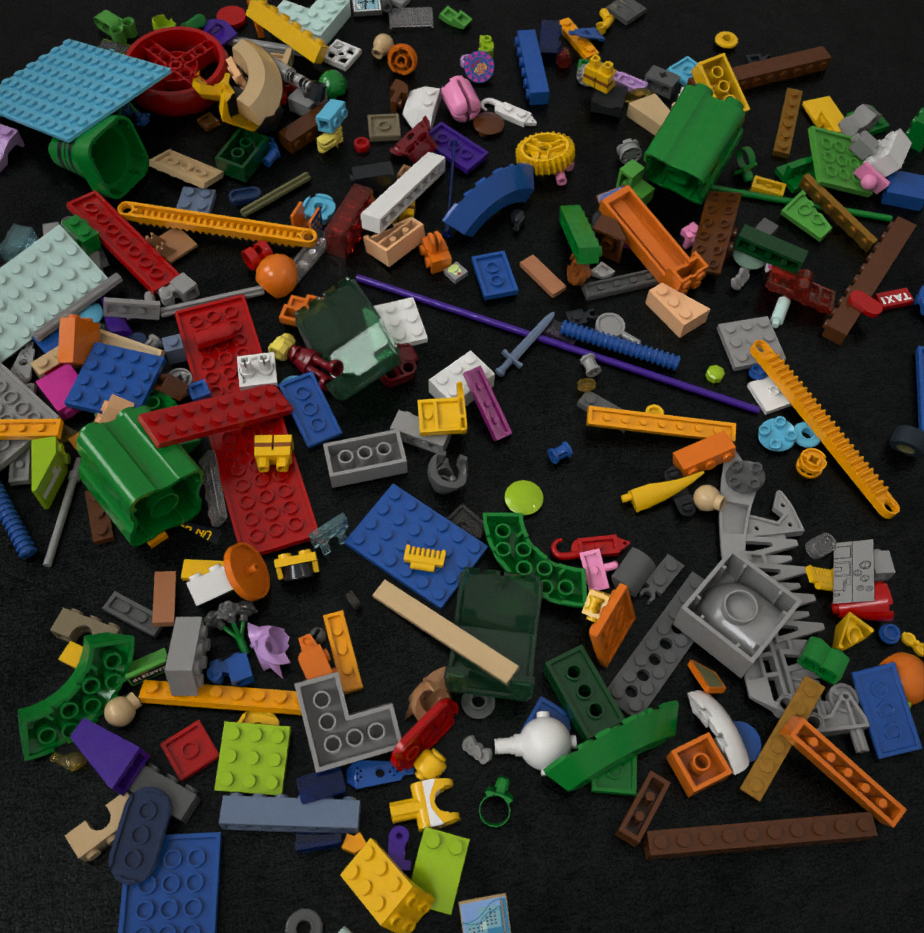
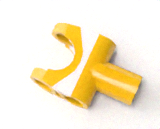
M438 778L411 784L412 798L389 803L392 822L398 823L416 819L418 831L424 832L425 827L436 830L459 821V812H444L435 804V799L440 793L454 786L453 780L450 778Z

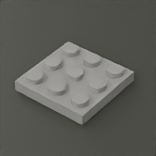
M768 316L718 324L717 331L733 371L749 369L753 365L758 364L749 350L756 340L765 341L776 354H780L781 360H786ZM756 347L759 351L763 352L761 348Z

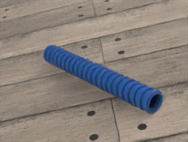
M566 319L563 321L560 329V335L565 334L566 337L571 336L572 339L574 337L576 340L581 339V342L587 341L588 344H597V347L603 346V349L605 347L608 350L613 349V352L619 351V354L630 355L629 357L635 356V359L640 358L641 361L644 359L646 360L645 362L650 361L651 364L656 363L657 366L660 364L663 368L665 366L667 369L673 368V371L677 369L680 362V355L674 356L675 354L673 353L672 355L669 352L664 353V350L658 351V348H648L647 345L642 346V343L637 344L635 341L634 343L631 340L626 341V338L620 339V336L618 338L615 335L610 336V333L604 334V331L602 333L599 330L594 331V328L588 329V326L585 328L583 325L579 326L578 323L572 324V321L569 323Z
M0 480V521H2L5 531L8 532V536L11 537L10 540L13 542L16 552L19 553V557H31L37 552V548L34 547L35 544L31 541L32 538L28 536V531H25L26 527L23 526V521L20 520L21 517L18 515L17 510H15V506L12 505L13 502L10 500Z

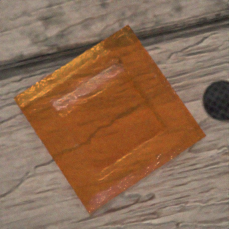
M210 112L197 119V123L206 132L220 125L219 120Z

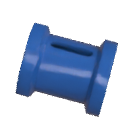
M566 441L554 449H548L549 458L554 464L559 463V460L563 458H570L573 455L572 449Z

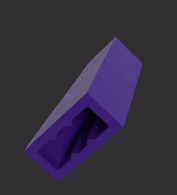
M85 718L81 720L70 736L105 783L123 797L150 758V755L139 746Z

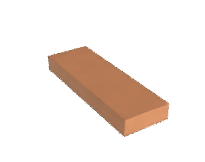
M534 255L520 262V267L552 298L566 290V285Z
M176 571L155 572L153 627L174 626Z

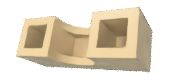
M126 792L124 797L119 795L106 805L111 814V819L104 829L95 830L90 823L84 821L65 835L80 860L84 862L92 861L101 854L102 849L113 844L124 805L131 794Z

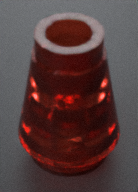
M565 47L560 50L556 59V63L560 68H567L571 64L569 50Z

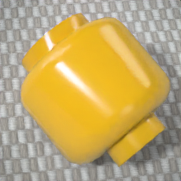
M435 748L432 750L425 749L414 762V768L417 770L415 775L421 781L438 779L446 769V758Z

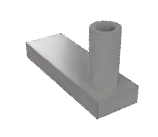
M150 291L144 294V300L104 297L103 316L159 320L160 301H155V295Z

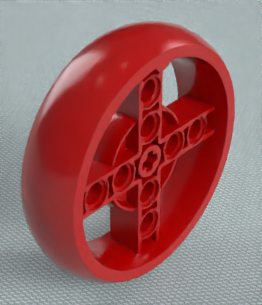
M166 27L152 31L135 41L125 54L171 68L172 73L133 99L145 110L162 116H188L202 112L218 102L203 99L193 88V78L198 77L197 72L212 62L218 63V67L212 76L207 80L203 79L207 82L206 85L210 86L220 83L225 73H230L227 69L229 65L226 61L229 56L223 45L209 33L192 27Z

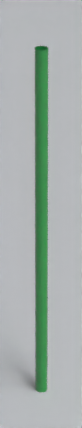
M714 185L711 191L742 193V197L788 204L793 200V198ZM813 202L815 209L823 210L817 203ZM844 207L853 216L887 222L892 220V215Z

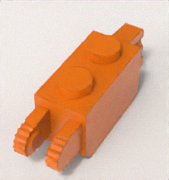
M310 633L298 638L302 650L298 660L306 680L337 672L336 668L331 669L328 663L331 658L327 649L322 650L321 645H317Z

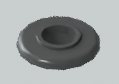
M477 685L465 691L461 704L468 716L474 719H482L489 716L494 710L495 698L489 689ZM473 698H483L485 701L484 705L481 707L474 706L472 704Z
M301 908L295 911L286 923L285 933H298V925L303 921L311 924L310 933H323L321 917L316 911L309 908Z

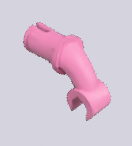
M571 163V166L567 167L566 171H572L574 163ZM562 169L561 173L556 172L557 184L560 186L567 183L565 170Z

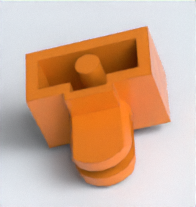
M434 231V234L430 232L428 236L421 238L419 250L421 255L425 256V265L427 268H430L432 274L442 272L452 264V257L441 233Z

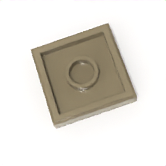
M399 114L367 115L370 142L401 140Z

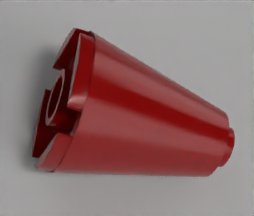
M883 580L874 583V601L837 604L831 602L832 612L837 614L838 618H844L849 611L861 620L890 622L894 618V611H889L890 604H893L891 593L887 583H884Z

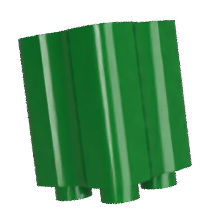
M705 84L686 85L644 153V162L647 165L645 169L646 178L652 183L671 190L695 204L702 205L708 192L711 191L743 137V129L741 127L745 121L743 104L733 97H726L725 100L713 97L712 89Z
M145 405L137 408L127 407L120 411L113 421L104 423L92 422L85 425L80 430L76 440L77 452L81 456V464L78 467L80 480L131 546L134 547L154 539L169 528L177 527L193 519L199 514L202 504L199 490L203 484V471L179 443L157 449L138 421L139 414L152 411Z

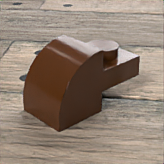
M395 79L390 88V113L397 114L398 110L406 104L408 98V86L398 79Z

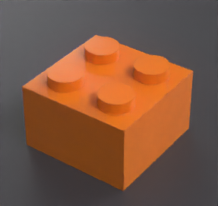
M709 732L670 751L666 756L688 798L727 779L733 773Z

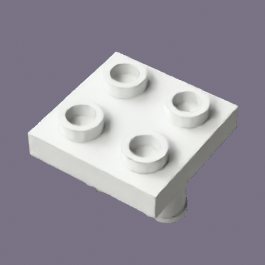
M274 352L237 357L240 391L267 384L278 386Z

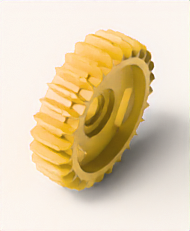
M541 131L539 134L529 135V138L525 137L524 140H521L516 148L517 164L519 162L531 164L533 166V174L536 176L550 175L552 173L556 175V172L561 173L562 169L567 170V167H570L575 159L573 140L565 134L561 135L560 132L555 133L553 131L549 133L547 131V133H543Z

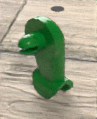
M196 14L180 26L201 29L205 27L207 20L204 15Z

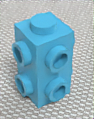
M335 99L328 101L316 116L318 131L334 133L347 117L348 111L345 101Z

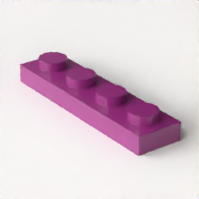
M481 365L464 372L463 376L494 442L512 434Z

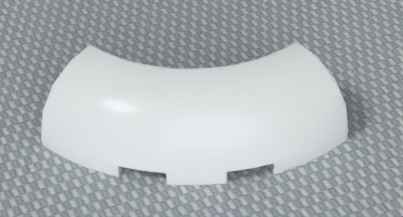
M697 690L687 693L692 712L701 720L706 728L710 726L711 731L717 737L714 739V742L733 774L736 775L745 770L750 762L748 753L736 726L725 709L716 699L704 691Z

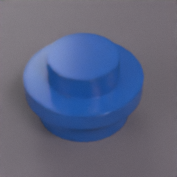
M759 364L753 365L749 370V376L754 380H762L767 377V373Z
M884 624L879 629V637L887 644H895L900 639V630L894 624Z

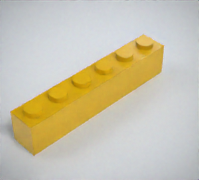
M251 0L245 15L311 62L322 64L329 49L324 44V40L314 37L311 31L301 28L302 25L300 23L291 21L290 16L280 13L277 7L267 4V0Z

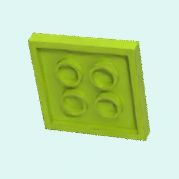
M224 721L214 790L265 795L283 794L291 727Z

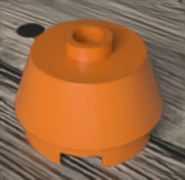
M408 44L394 45L388 52L389 67L393 72L402 75L411 73L417 66V55L414 49Z

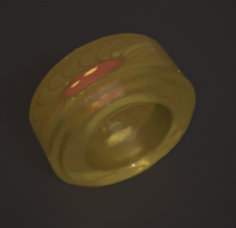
M584 378L577 382V389L579 391H591L596 388L595 380L591 378Z

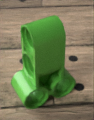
M104 10L93 17L96 26L109 34L113 42L125 45L127 38L132 39L138 35L134 19L131 17L121 19L108 10Z

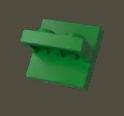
M812 156L776 167L775 170L776 175L786 184V187L792 194L802 190L799 184L807 173L816 180Z

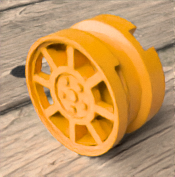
M805 449L796 462V469L806 478H816L820 476L827 465L826 456L818 449Z

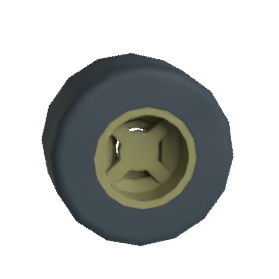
M900 425L896 427L889 444L893 449L911 457H920L924 454V431L912 426Z

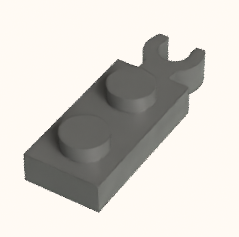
M667 554L644 584L647 588L641 590L639 598L644 594L649 595L650 599L647 604L650 605L655 599V594L661 597L684 568V565Z

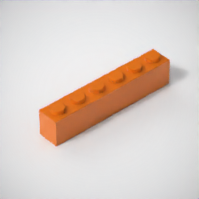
M792 716L779 732L867 812H872V816L880 823L894 828L907 809L804 718Z

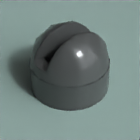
M316 627L310 631L317 645H322L326 641L324 629Z

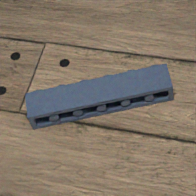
M230 793V796H223L219 825L222 830L358 834L361 803L355 797H343V800L334 799L331 796L311 799L308 795L289 798V796L284 794L266 797V795L259 793L252 796Z

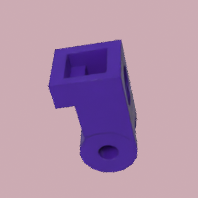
M395 826L389 834L388 855L404 874H411V860H405L406 847L409 844V832L404 826Z

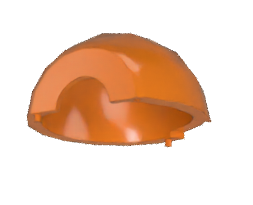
M272 254L260 261L256 269L255 279L273 297L281 298L288 295L297 284V265L293 259L286 255Z
M905 652L895 653L883 660L879 665L895 662L907 701L911 705L921 702L924 699V662L915 655Z

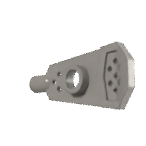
M29 342L20 351L10 370L24 384H28L32 378V366L30 363L34 361L35 356L34 342Z

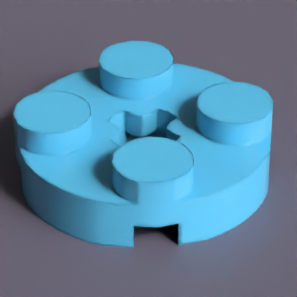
M315 194L316 197L312 198L310 196L307 197L303 202L305 219L310 220L317 207H322L323 225L328 224L329 220L336 214V205L333 199L326 194Z

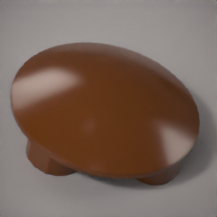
M483 112L474 118L473 126L481 137H486L487 135L501 134L504 128V120L496 113Z

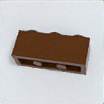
M650 771L645 777L615 835L636 847L640 843L671 782Z

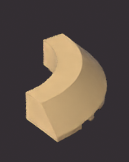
M242 39L232 47L234 62L248 75L247 85L237 98L238 111L241 115L260 126L265 117L275 115L277 108L280 106L283 94L282 78L275 61L262 47L255 42Z

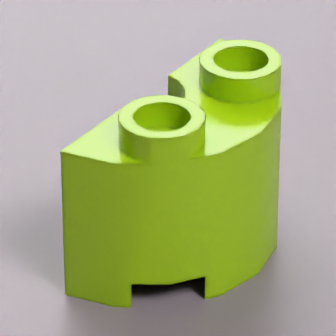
M480 35V48H478V51H485L493 59L494 44L492 37Z

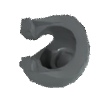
M438 451L432 457L428 465L427 474L435 492L449 494L466 484L468 477L466 456L460 454L457 459L458 478L455 477L449 465V459L445 458L446 451Z

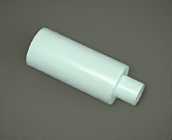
M782 296L778 298L770 319L773 328H778L779 325L783 324L791 303L787 297Z

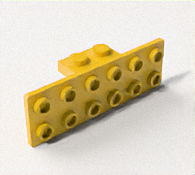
M830 96L803 101L802 106L816 127L841 133L838 124L844 119V116Z

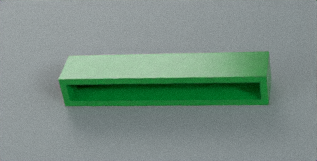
M580 205L560 206L559 222L577 264L599 263V257L602 256V246H599L598 238L595 237V232L592 231L591 224L588 223V217H585V211L582 210Z

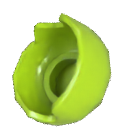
M156 15L152 18L154 31L166 27H176L173 19L167 20L165 15Z

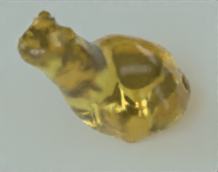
M80 751L71 752L67 755L54 752L49 758L50 761L61 765L71 772L76 771L88 762L87 758Z

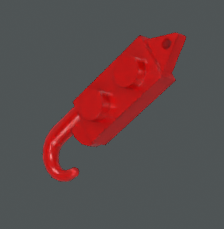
M616 534L577 538L572 543L571 552H559L556 546L563 541L562 538L553 541L551 552L559 560H581V552L600 548L602 557L619 556L620 552L630 545V542L618 538Z

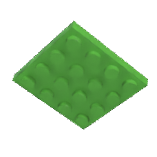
M811 126L808 129L817 185L864 197L871 196L873 194L872 190L863 189L861 180L853 173L866 160L865 158L862 161L849 149L853 136Z

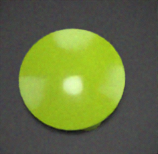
M526 480L516 481L507 488L505 502L511 511L522 513L524 517L540 509L543 504V493L533 482Z

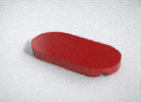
M444 698L438 701L397 743L391 755L392 766L398 771H403L404 768L406 770L412 768L420 754L425 749H431L452 727L455 721L453 718L454 714H458L459 711L458 704L451 698Z

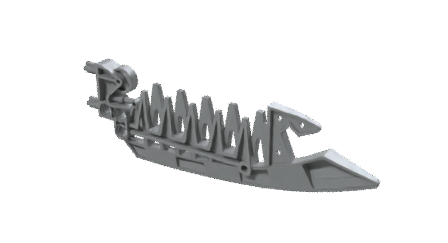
M735 452V458L730 462L723 463L720 495L727 498L724 509L719 511L721 558L723 559L729 550L733 548L763 572H777L778 575L771 576V578L790 592L801 588L800 583H785L781 581L805 575V567L782 565L791 562L792 557L772 554L798 547L797 540L786 539V537L801 536L805 530L794 507L780 490L775 493L772 511L781 517L778 522L750 515L756 491L752 493L736 492L728 486L725 478L726 471L733 461H743L738 453ZM746 544L770 546L756 551H745ZM793 593L802 600L798 607L816 601L814 594ZM795 611L782 628L795 629L796 631L781 636L777 633L765 648L766 652L761 653L744 674L749 698L772 711L777 718H780L785 711L780 703H784L786 706L789 704L805 675L820 684L817 680L820 677L816 673L803 668L798 663L787 666L785 657L798 658L807 641L798 640L799 638L825 630L823 623L799 621L810 616L808 611ZM763 661H769L770 673H766ZM768 681L775 682L779 696L776 701L773 700ZM845 683L833 685L826 693V701H822L820 696L807 721L812 722L823 736L850 733L856 753L868 752L869 748L863 731L870 725L866 715L858 706L859 699L856 691Z

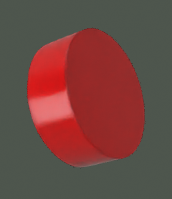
M365 137L355 139L354 149L360 153L367 152L370 149L369 140Z

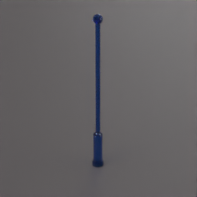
M456 139L451 140L452 156L448 210L446 214L451 209ZM445 223L443 235L450 237L452 235L451 226Z

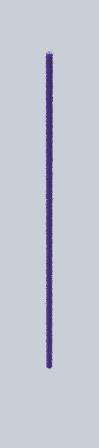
M358 274L356 276V281L407 298L413 297L416 301L524 337L531 332ZM541 334L536 338V341L582 356L593 353L597 361L757 414L761 408Z

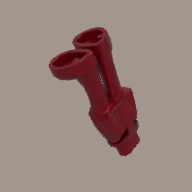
M292 345L287 353V357L303 374L313 371L315 377L319 379V387L323 391H330L336 386L338 381L317 369V365L328 370L329 373L336 377H341L343 374L344 365L342 361L333 359L328 362L322 359L320 353L313 349Z

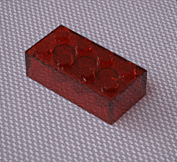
M354 183L324 230L327 253L346 259L353 252L354 245L360 241L362 232L366 230L362 228L361 214L375 201L373 189Z

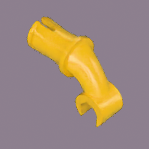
M607 8L600 10L599 15L602 17L603 22L596 24V29L602 35L606 33V29L614 22V16L609 13Z

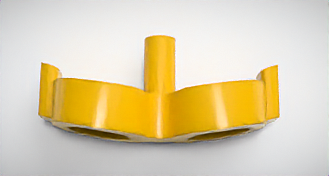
M904 632L900 636L902 642L912 647L917 655L924 657V643L916 640L912 633Z

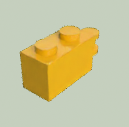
M590 589L582 613L587 615L586 619L597 622L602 607L606 606L610 600V594Z

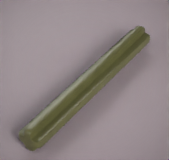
M304 172L243 207L240 213L246 218L311 179L308 172Z

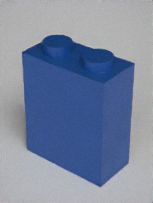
M897 170L885 177L890 184L882 190V204L921 211L924 205V175Z

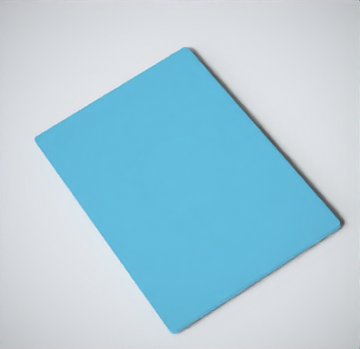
M67 39L63 41L61 46L52 48L50 53L41 55L36 62L27 64L25 69L16 71L11 78L1 81L0 116L68 143L165 78L172 71L171 68Z

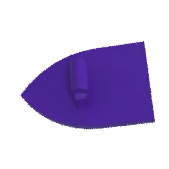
M221 19L207 20V24L204 27V31L215 37L223 46L238 36L232 26Z

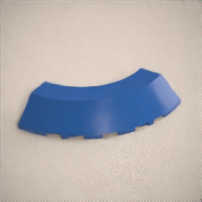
M519 162L518 165L509 164L504 169L500 167L492 172L493 175L487 179L483 177L475 183L476 187L474 189L466 191L463 194L465 197L459 204L455 203L442 221L464 235L473 237L478 229L497 211L517 202L525 203L534 191L533 166L528 163Z

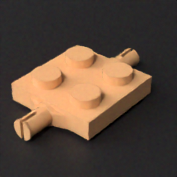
M230 56L226 59L229 65L227 69L232 74L236 84H239L241 89H245L248 78L241 70V67Z

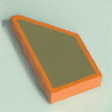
M694 660L689 661L688 667L706 694L724 693L726 687L716 672Z

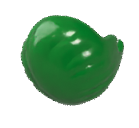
M337 70L325 71L319 78V82L327 85L328 101L346 93L348 83L342 73Z

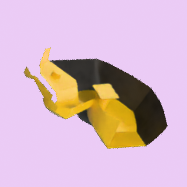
M200 70L197 72L198 77L193 78V88L203 99L220 101L219 112L223 122L258 133H268L276 130L284 113L281 106L277 108L275 115L265 117L262 124L258 126L239 113L237 98L244 89L229 84L230 73H225L220 83L210 86L206 85L207 82L200 77Z

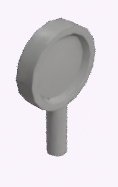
M604 313L597 318L595 331L599 330L601 333L604 331V334L610 333V336L615 335L617 338L620 336L621 338H626L627 341L631 340L633 343L634 341L637 344L641 343V340L625 332V322L619 315Z

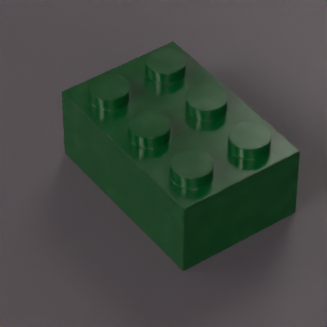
M239 127L215 157L217 169L224 171V175L247 183L263 162L262 159L269 152V137Z

